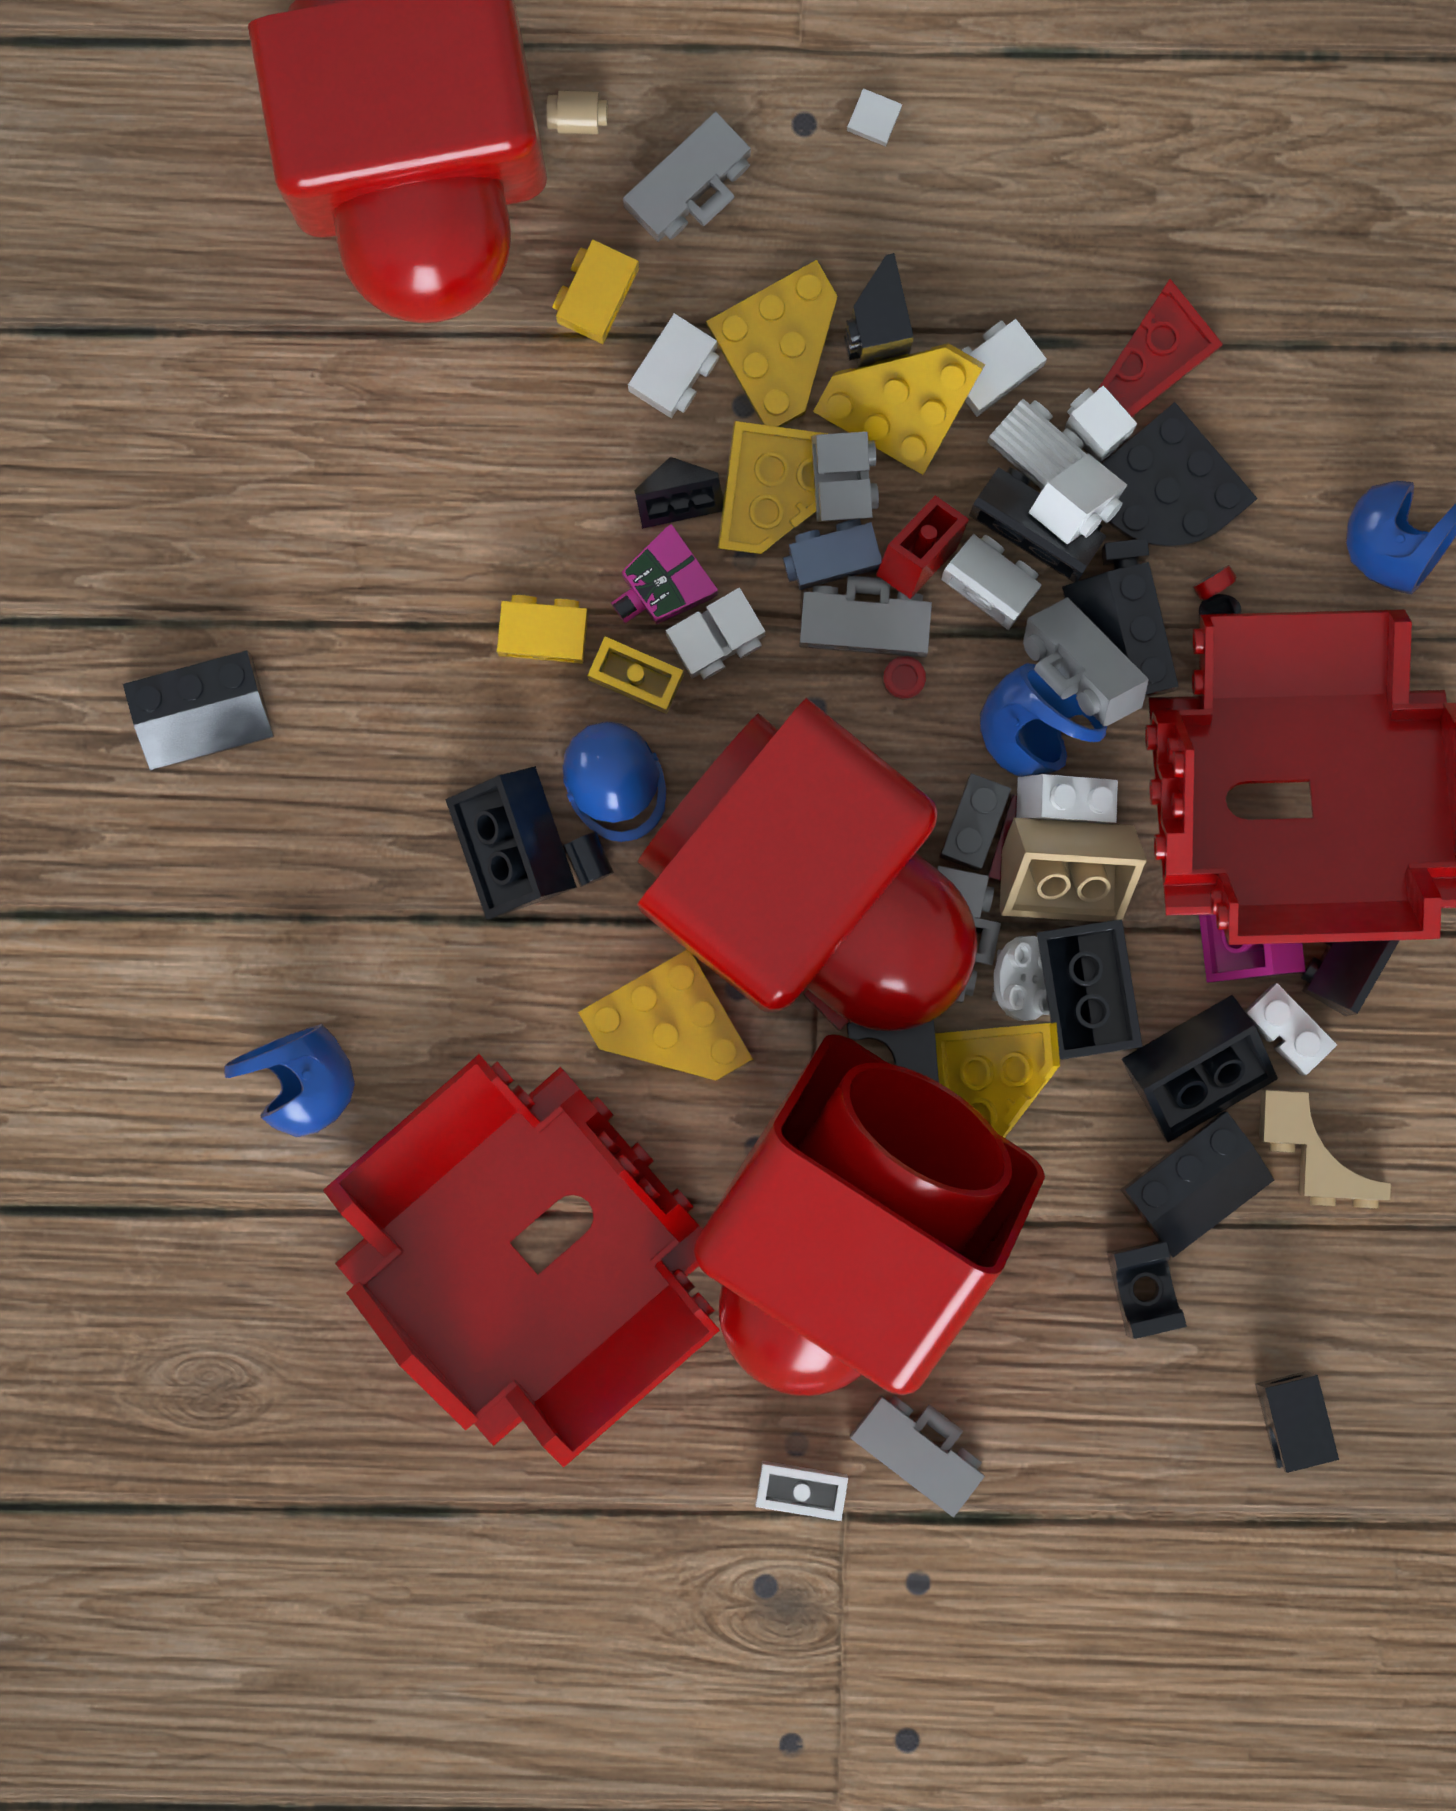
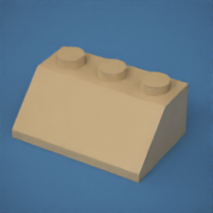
M1014 818L1002 848L1001 916L1096 922L1123 920L1146 863V857L1135 826Z

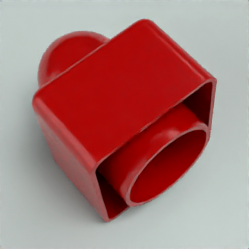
M295 0L289 6L287 12L271 14L251 21L248 24L275 182L299 228L306 234L314 237L336 236L341 262L353 286L370 304L394 318L415 323L441 322L463 315L481 303L499 282L508 261L511 245V227L507 205L525 202L536 197L543 191L547 183L546 167L521 28L514 0Z
M807 697L779 729L759 713L755 715L694 785L651 840L638 860L639 864L657 877L637 904L641 913L766 1013H777L785 1010L794 1003L806 988L833 1011L854 1024L881 1031L911 1029L932 1021L952 1006L970 980L977 954L975 922L963 895L946 876L916 853L935 828L938 817L936 804L924 792Z
M836 1034L827 1035L748 1153L694 1246L695 1259L701 1270L722 1285L719 1296V1321L725 1343L731 1355L744 1371L756 1381L770 1389L791 1395L813 1396L833 1392L852 1383L861 1375L894 1394L906 1395L917 1391L1004 1269L1045 1179L1041 1165L1025 1150L998 1134L975 1108L939 1082L908 1068L889 1064L847 1037Z

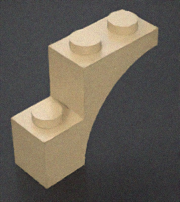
M1261 1091L1259 1142L1270 1143L1269 1151L1295 1152V1144H1301L1299 1196H1310V1205L1336 1206V1198H1352V1207L1378 1208L1379 1200H1390L1391 1183L1370 1180L1350 1171L1339 1163L1326 1149L1313 1124L1309 1105V1093Z

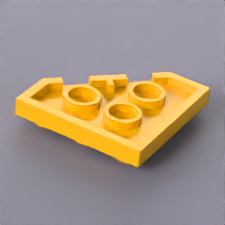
M817 260L706 321L713 338L717 340V345L763 425L782 427L806 412L838 297Z
M947 343L932 347L930 350L876 361L874 364L860 368L837 371L831 377L813 412L849 433L867 432L868 441L874 440L875 447L878 450L924 475L986 364Z
M734 421L718 549L762 554L780 538L816 512L811 436L828 433Z
M688 950L683 951L578 1012L599 1050L714 1081L753 1060L696 959Z
M1057 1023L935 1033L939 1083L968 1102L1004 1138L1060 1067Z

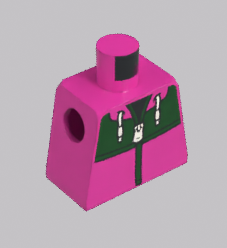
M670 524L624 568L622 577L631 589L612 601L611 604L624 623H627L646 610L657 625L713 599L718 595V589L673 525Z

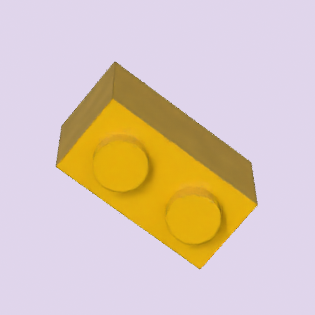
M592 239L588 249L582 247L579 249L571 267V271L576 273L569 288L564 285L561 287L552 308L558 311L556 314L558 324L600 344H604L639 271V261Z
M512 595L511 602L501 601L497 644L498 656L583 664L588 618L587 608H579L580 602L576 600L554 599V605L537 604V597Z
M606 636L588 673L589 681L665 714L668 713L684 677V670Z

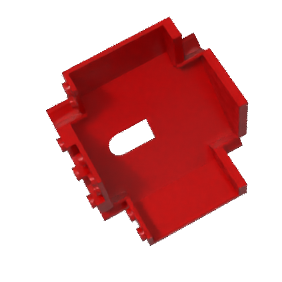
M1405 609L1200 615V628L1193 629L1192 636L1193 653L1200 654L1199 669L1192 671L1193 695L1199 696L1148 697L1150 725L1145 727V745L1147 751L1152 750L1154 779H1150L1149 795L1150 804L1157 805L1159 834L1154 835L1155 860H1161L1166 916L1216 915L1217 929L1224 930L1229 945L1440 939L1441 908H1456V703H1447L1445 690L1410 691L1412 621ZM1309 782L1312 818L1241 819L1228 809L1226 803L1227 794L1237 785Z
M478 1054L323 1189L339 1213L364 1237L335 1264L354 1285L346 1294L398 1365L465 1431L474 1424L494 1446L518 1424L524 1421L542 1447L559 1464L565 1467L720 1331L709 1317L715 1312L713 1307L699 1292L694 1296L689 1293L695 1286L687 1276L699 1267L694 1255V1246L703 1229L688 1213L694 1208L689 1200L678 1188L671 1193L648 1167L654 1162L638 1142L630 1147L609 1123V1120L614 1116L613 1113L598 1096L590 1101L561 1066L531 1093L527 1094L520 1085H517L513 1090L509 1087L514 1079L498 1061L490 1066ZM571 1195L582 1197L589 1203L593 1211L591 1227L541 1273L537 1274L510 1242L561 1198Z

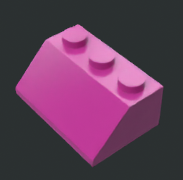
M1199 915L1207 983L1305 972L1302 943L1229 945L1224 930L1217 929L1216 915Z

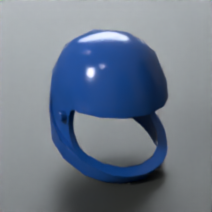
M1393 481L1372 486L1356 502L1348 519L1346 545L1351 563L1369 580L1396 592L1413 594L1438 564L1456 537V504L1430 532L1418 530L1408 522L1414 494V483Z
M1026 663L1006 675L989 693L980 712V732L988 753L1001 768L1019 777L1051 774L1066 765L1067 752L1060 732L1083 741L1099 742L1106 736L1107 726H1103L1093 715L1088 716L1081 710L1076 694L1062 699L1035 672L1036 664ZM1083 715L1090 721L1094 729L1079 725L1071 721L1070 718Z
M610 721L588 725L571 739L564 754L563 780L568 792L566 795L571 802L573 810L588 828L611 841L626 842L643 837L656 827L665 809L666 785L662 767L658 762L659 759L656 753H652L647 742L638 732L624 724ZM658 787L655 809L650 818L636 829L624 832L609 830L590 818L612 823L633 819L649 806Z
M323 1024L276 1039L229 1061L224 1066L225 1078H232L265 1068L270 1069L279 1079L281 1091L265 1107L260 1116L272 1128L295 1137L318 1133L334 1123L350 1103L355 1086L349 1059L334 1035Z

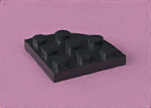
M1175 402L1102 463L1127 484L1118 499L1123 504L1108 523L1132 540L1147 538L1148 545L1176 548L1204 541L1222 530L1258 499Z

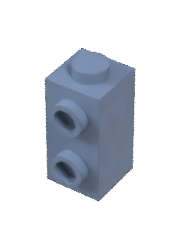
M853 519L837 524V531L821 536L819 530H812L796 535V543L789 544L788 551L790 556L783 557L789 582L797 580L800 591L848 578V575L855 576L879 569L882 559L872 522L861 524L860 519Z

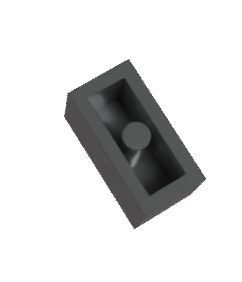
M971 773L939 857L979 872L983 867L1011 788Z

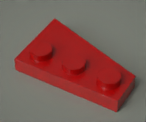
M1169 279L1098 389L1104 386L1128 414L1134 417L1220 349L1223 343L1174 282Z

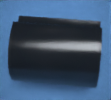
M597 832L586 834L563 845L580 887L594 883L614 873Z

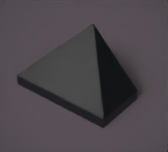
M669 457L634 490L642 529L719 513L723 510L724 501L718 473L673 457Z

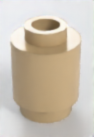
M558 91V95H548L547 129H557L558 134H599L600 126H607L608 100H600L599 91Z

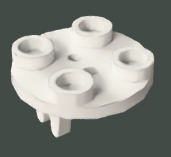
M1036 936L1015 937L1004 946L1003 950L997 951L992 1001H998L999 1006L1006 1015L1018 1021L1036 1020L1042 1015H1049Z

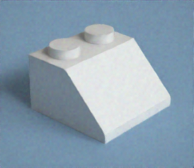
M973 534L947 565L941 580L1009 630L1042 586V584L1036 581L1039 575L1024 562L1018 560L1014 564L1004 557L1002 553L1005 549L991 537L984 535L980 539Z

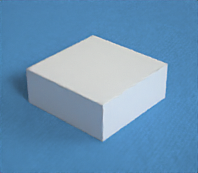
M863 89L847 126V131L886 147L901 111L902 104Z

